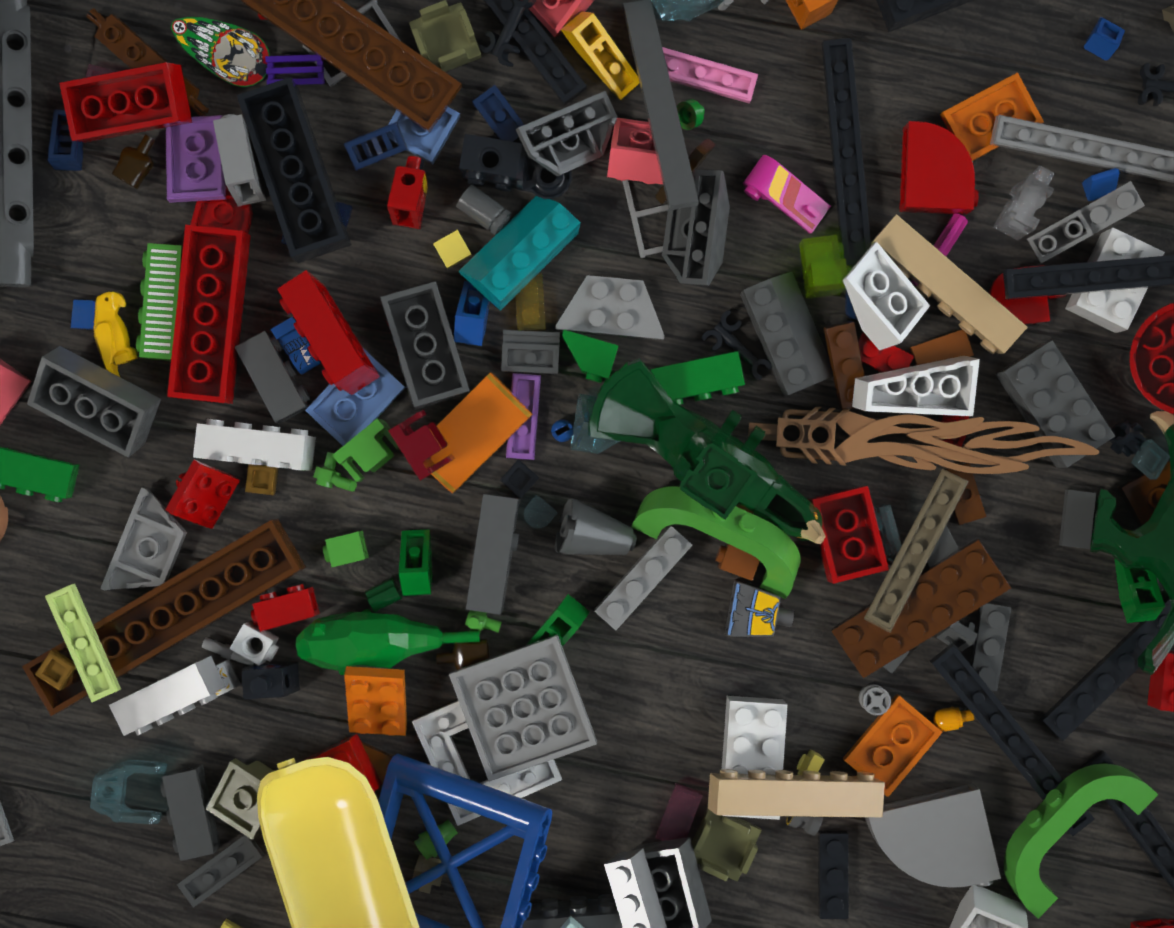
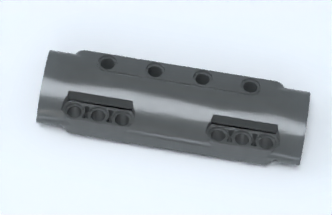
M0 0V287H31V257H33L34 234L30 6L27 5V0ZM16 40L21 44L22 49L12 50L6 42ZM16 96L21 99L23 106L13 107L8 103L7 98ZM11 152L19 153L22 155L24 162L22 164H14L9 160L8 154ZM14 208L20 209L24 213L25 219L14 221L9 216V210Z

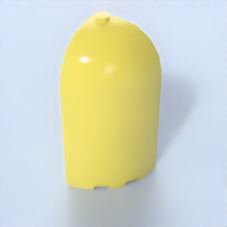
M330 757L309 759L296 763L295 759L292 758L278 763V770L268 773L260 781L257 794L258 818L291 927L420 928L378 799L367 778L351 764Z

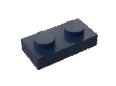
M496 85L472 101L475 108L499 140L511 142L520 140L515 129L523 126L524 123Z

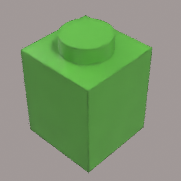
M363 531L325 540L326 545L323 546V553L326 562L331 563V567L369 558Z

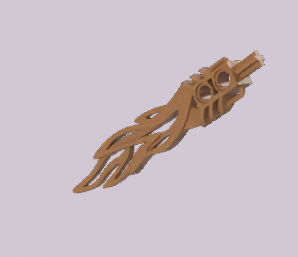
M815 407L812 411L786 410L782 418H778L777 424L749 422L748 432L749 436L756 425L766 431L762 440L776 441V447H780V453L784 457L808 459L814 464H818L815 460L818 459L823 460L829 465H832L829 460H833L844 466H847L845 464L847 462L878 456L897 465L921 470H935L936 466L934 464L964 473L1001 474L1026 470L1029 468V465L1022 462L1040 457L1099 454L1096 448L1088 444L1057 436H1042L1020 441L993 440V438L1039 431L1040 428L1024 422H983V417L949 423L934 421L919 415H898L875 420L850 412V409L832 412L836 408H829L824 412L818 411L821 407ZM789 415L805 416L802 419L788 418ZM837 424L850 437L834 449ZM919 424L931 426L932 428L909 429L894 425ZM787 426H795L799 430V438L796 441L790 442L784 438L783 431ZM820 427L827 431L828 438L826 442L816 443L813 440L812 432L815 428ZM1012 427V429L973 438L964 444L963 447L939 440L958 438L985 429ZM900 433L906 434L907 437L932 446L895 442H867L878 436ZM1036 443H1061L1073 447L1045 449L1013 457L992 456L969 450L974 448L1011 449ZM786 448H796L802 453L787 452ZM896 456L912 457L916 461V463L903 460ZM947 460L995 466L983 468L969 467L955 464Z

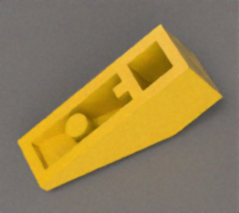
M581 11L561 29L576 52L619 100L640 83L637 74L594 13Z

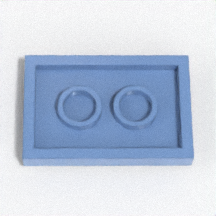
M365 349L364 351L380 377L353 395L344 390L339 391L335 384L332 386L329 384L305 410L342 446L376 420L406 388Z

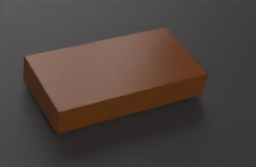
M963 330L909 348L911 355L914 356L915 366L960 356L970 357L974 355L967 334Z

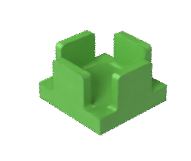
M377 418L332 456L339 464L343 465L356 482H361L365 478L352 463L354 460L364 472L369 470L376 472L394 457V453L383 441L384 435L396 449H400L388 431L392 428L385 420Z

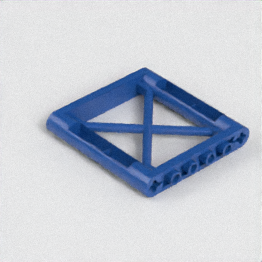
M401 754L394 755L388 765L378 801L390 839H392L403 794L412 797L441 860V863L405 882L408 894L447 873L471 927L485 928L457 867L515 835L523 838L524 843L501 928H522L524 920L528 918L532 904L529 901L532 891L536 889L539 882V874H537L539 864L544 860L547 852L545 842L552 819V810ZM423 794L507 826L451 856ZM415 913L420 928H452Z

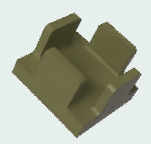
M446 0L420 10V18L409 22L421 56L444 72L482 58L475 34L461 2L452 6H448Z
M236 758L231 760L206 810L253 840L261 831L257 805L260 781L268 773L274 772V770L260 761L245 765Z
M707 808L692 840L696 861L700 865L701 870L724 881L730 878L738 882L741 874H747L758 851L756 842L762 830L760 827L739 817L716 815Z

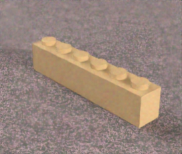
M897 214L871 242V245L877 242L903 274L918 284L915 288L920 294L926 298L933 297L939 303L937 305L938 309L948 317L955 316L960 321L959 327L970 336L976 334L982 340L981 346L989 353L1004 354L1028 328Z
M721 769L720 774L710 773L708 809L716 815L883 817L885 782L875 778V774L869 772H857V776H848L845 772L831 771L830 776H820L821 773L816 771H803V775H793L791 771L776 770L775 775H768L762 770H748V774H738L736 770Z

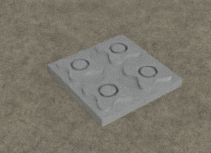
M558 634L455 670L449 674L489 782L597 744L596 736Z

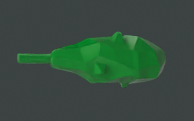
M364 609L362 612H347L315 619L297 636L296 650L297 656L320 668L337 670L340 675H344L346 666L392 668L411 655L440 648L445 643L480 642V631L442 632L437 626L411 621L400 615L371 613L370 609Z

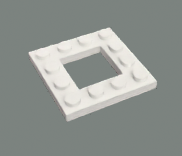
M457 700L414 719L412 723L431 766L470 779L451 735L469 728L459 701ZM553 759L490 782L488 780L483 781L481 784L522 798L561 781L562 777ZM448 803L457 826L481 816Z

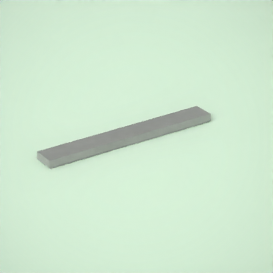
M997 115L995 118L990 145L1105 169L1116 168L1119 169V172L1174 183L1173 151L1003 115Z

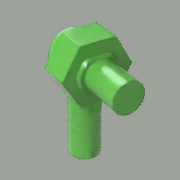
M327 452L324 466H316L313 476L317 478L316 484L332 488L334 484L338 488L353 492L357 487L356 481L341 477V473L335 470L337 461L332 456L334 453Z
M470 610L465 625L470 628L469 631H480L481 633L485 628L498 633L502 622L488 618L486 612Z

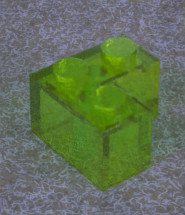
M837 235L802 239L799 247L806 299L840 295L846 290L843 279L851 271V266H846V259H843L844 249L842 242H838Z

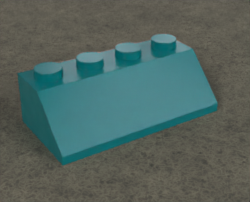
M535 196L459 270V273L501 311L578 234L581 222L559 202Z

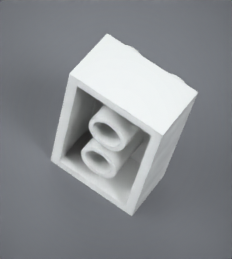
M1111 228L1100 234L1088 262L1163 256L1165 252L1122 231ZM1148 288L1072 294L1065 309L1114 333L1129 329Z

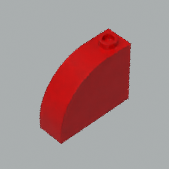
M909 121L903 127L899 212L958 213L967 215L977 206L979 192L975 190L974 166L966 147L953 133L941 126L928 122Z

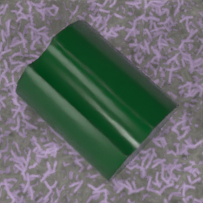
M393 578L365 591L367 600L375 612L402 599L401 591Z

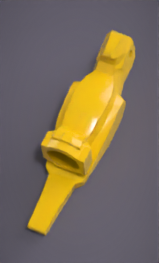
M106 292L96 298L94 338L105 369L120 377L118 365L136 360L138 356L137 350L130 346L128 330L118 315L120 307H126L125 298L118 292Z

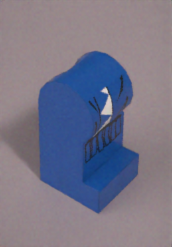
M292 316L272 328L271 331L280 342L286 354L289 355L297 371L303 375L321 364V361L317 362L310 354L307 347L311 344L306 337L302 338L293 325L296 319Z

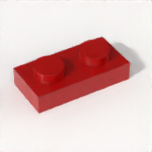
M863 331L858 338L862 363L880 373L907 368L914 358L913 355L895 346L879 350Z

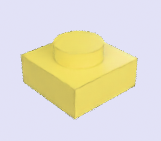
M810 749L808 754H803L798 762V775H803V771L819 772L825 759L819 753Z

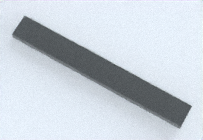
M651 0L623 3V13L669 210L698 206L699 200Z

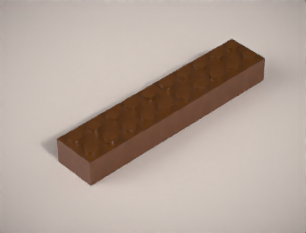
M279 519L270 520L93 624L118 679L307 567ZM65 641L51 649L57 650L73 661ZM51 650L23 665L22 668L50 716H53L88 697V693L77 668L65 687L60 691L35 675Z

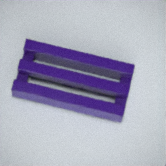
M318 55L265 56L267 63L266 74H268L267 85L283 80L275 79V74L318 73V78L293 79L296 85H325L324 59ZM317 62V66L275 68L274 63Z

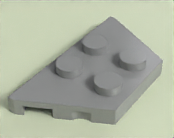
M587 275L556 324V330L560 331L567 330L570 332L664 340L663 330L642 280Z
M141 487L101 585L100 589L102 590L159 586L168 581L187 532L165 510L166 508L148 488Z

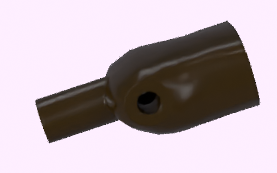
M145 134L137 148L125 147L121 152L112 175L138 190L142 181L153 167V160L147 154L155 140Z
M480 639V642L454 643L452 652L436 653L437 664L454 663L456 670L490 658L487 639Z

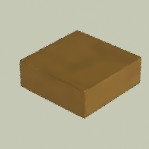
M248 464L245 492L275 495L278 468Z
M54 649L50 651L35 675L60 691L75 672L76 666L72 660Z

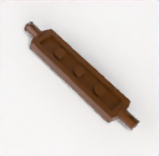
M95 8L89 11L91 14L87 13L86 17L98 26L94 37L131 69L168 62L117 16L110 14L105 19ZM183 75L189 108L196 112L199 117L206 116L205 113H208L209 109L197 99L200 89Z

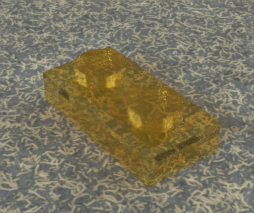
M538 273L515 296L518 331L546 330L542 273Z

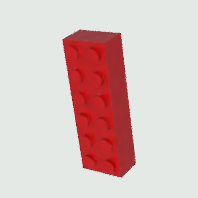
M185 225L167 397L233 404L238 352L235 346L239 345L251 238V235L244 231Z

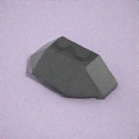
M603 91L518 127L515 130L528 156L556 176H560L604 155L611 136L612 127L617 120V114L606 91Z
M694 170L692 175L699 200L698 206L669 210L668 208L662 256L681 284L709 286L723 263L730 205L725 176L722 170Z

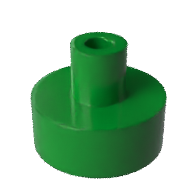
M688 99L677 105L681 127L685 130H690L702 124L705 109L696 100Z

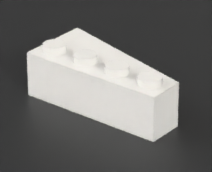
M960 356L855 378L852 407L872 412L973 416L979 359Z
M207 419L206 424L197 423L193 458L312 471L316 437L308 436V430L291 429V434L280 433V427L263 425V430L260 431L252 430V424L235 422L234 427H225L224 421Z

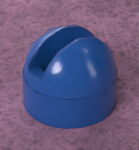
M565 419L556 421L551 429L552 436L559 442L569 441L574 434L573 425ZM568 425L570 430L557 436L555 431Z

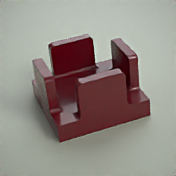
M424 410L419 411L388 430L420 481L455 459L450 454L436 464L431 460L432 455L448 446L447 441L434 422L424 425L415 432L410 427L411 424L427 415Z

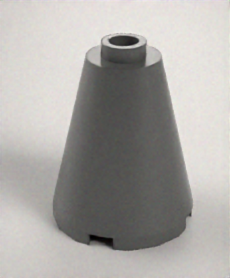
M571 498L567 500L559 522L562 523L561 530L556 532L555 551L563 555H627L629 550L633 551L637 540L636 534H633V528L577 499Z

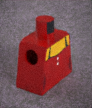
M408 156L406 167H396L387 204L393 225L415 229L421 228L428 182L426 172L423 171L424 160L420 157Z

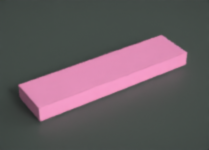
M662 47L671 82L750 104L758 74Z

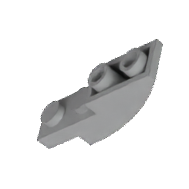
M1130 181L1029 237L1027 240L1041 264L1145 205Z

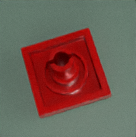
M193 460L188 471L179 475L182 481L176 480L178 488L165 510L171 515L213 529L240 480L224 471Z

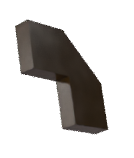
M709 138L697 146L688 157L692 173L716 146ZM664 186L655 195V198L661 204L667 201Z

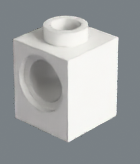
M249 621L242 625L229 649L253 663L261 665L266 660L270 662L279 648L275 644L279 637L267 630L260 632L259 626H255L254 623ZM253 637L259 638L262 641L263 649L261 652H257L252 648L251 641Z

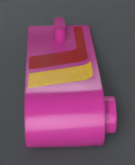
M767 155L761 156L743 182L746 188L744 192L756 201L759 198L769 200L809 234H812L831 207L779 162Z

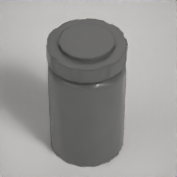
M473 184L466 189L456 206L485 229L491 230L490 232L493 235L499 233L507 225L512 215L509 210H505L502 205Z

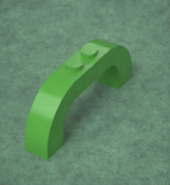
M678 486L656 489L643 499L631 528L657 539L662 529L666 526L680 524L693 527L759 559L766 568L760 588L784 599L790 594L800 566V553L793 540L774 524L736 506L725 520L717 513L705 508L682 492Z
M1095 764L1075 771L1047 794L1044 801L1027 815L1026 819L1015 830L1009 840L1004 856V871L1010 888L1023 905L1039 919L1058 899L1040 879V863L1045 853L1093 804L1106 799L1119 800L1139 815L1158 794L1133 772L1118 765Z

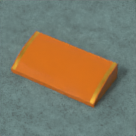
M489 373L437 425L448 446L432 455L431 460L436 464L450 454L455 459L431 475L452 494L533 415L495 374Z

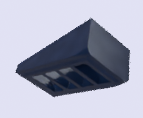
M54 109L48 162L54 170L81 171L83 142L72 141L71 136H61V133H70L68 125H61V122H67L65 110ZM61 145H72L71 147H61Z
M397 121L344 143L355 170L408 149ZM389 131H392L398 144L394 148L387 135ZM377 136H382L387 147L386 151H382ZM367 140H372L377 154L372 155L366 142ZM360 143L367 156L365 159H362L356 146Z

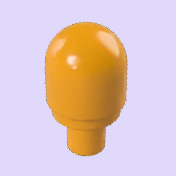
M958 707L940 709L933 717L934 725L945 732L957 730L963 727V722L974 720V715L970 710L960 711Z

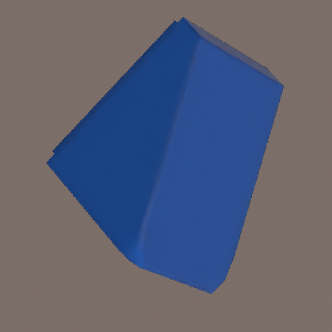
M1100 17L1084 48L1104 60H1109L1118 49L1125 30Z
M1113 168L1085 179L1082 185L1087 200L1099 199L1116 190L1120 173L1119 169Z
M73 300L71 328L94 330L96 301Z

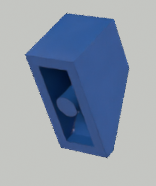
M464 281L455 315L454 342L482 346L490 301L469 281Z

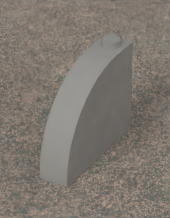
M973 783L883 804V817H865L873 838L883 852L898 868L917 880L940 887H966L972 885L984 887L993 884V880L1001 879L981 792Z

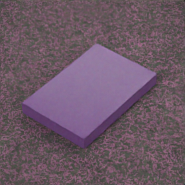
M222 115L191 117L192 123L166 128L167 200L169 203L226 199V184L213 120L221 119Z

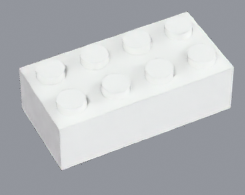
M727 696L722 769L736 770L738 774H748V770H762L768 775H775L776 770H783L787 704L783 699ZM733 816L780 820V816Z

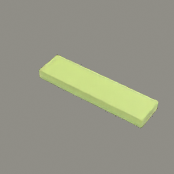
M71 584L46 595L45 598L91 702L121 690L76 585Z

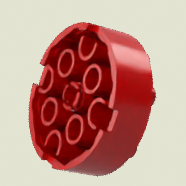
M1174 303L1157 310L1145 320L1137 331L1130 350V369L1136 386L1142 395L1153 405L1174 414Z

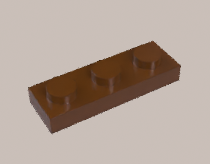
M847 321L824 327L839 409L842 411L855 408L852 407L855 378L864 377L855 324L853 321Z

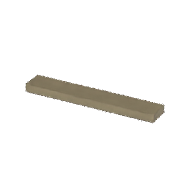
M941 470L864 620L891 633L969 482L968 480L947 470Z

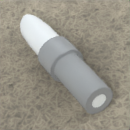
M207 637L203 641L202 648L217 653L228 660L232 659L243 664L254 665L252 661L229 649L231 647L229 644L225 645Z

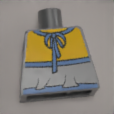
M734 580L725 634L732 637H773L776 624L792 626L794 610L779 608L780 596Z

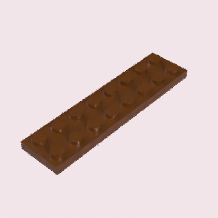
M241 0L252 10L429 133L462 88V84L342 0Z

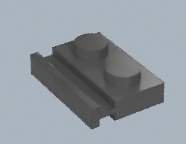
M503 330L501 371L558 374L560 333Z

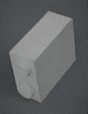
M228 114L221 117V119L213 120L225 184L238 206L266 201L258 158L242 114Z

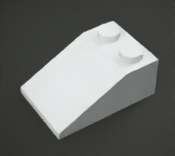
M877 242L871 245L843 279L862 331L879 350L902 343L930 307L928 302Z
M972 885L961 900L950 928H1028L1026 907L1020 902L986 888Z

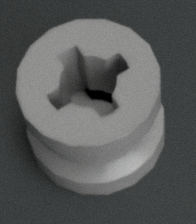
M868 684L859 693V703L868 713L875 716L882 715L890 708L891 697L879 685Z

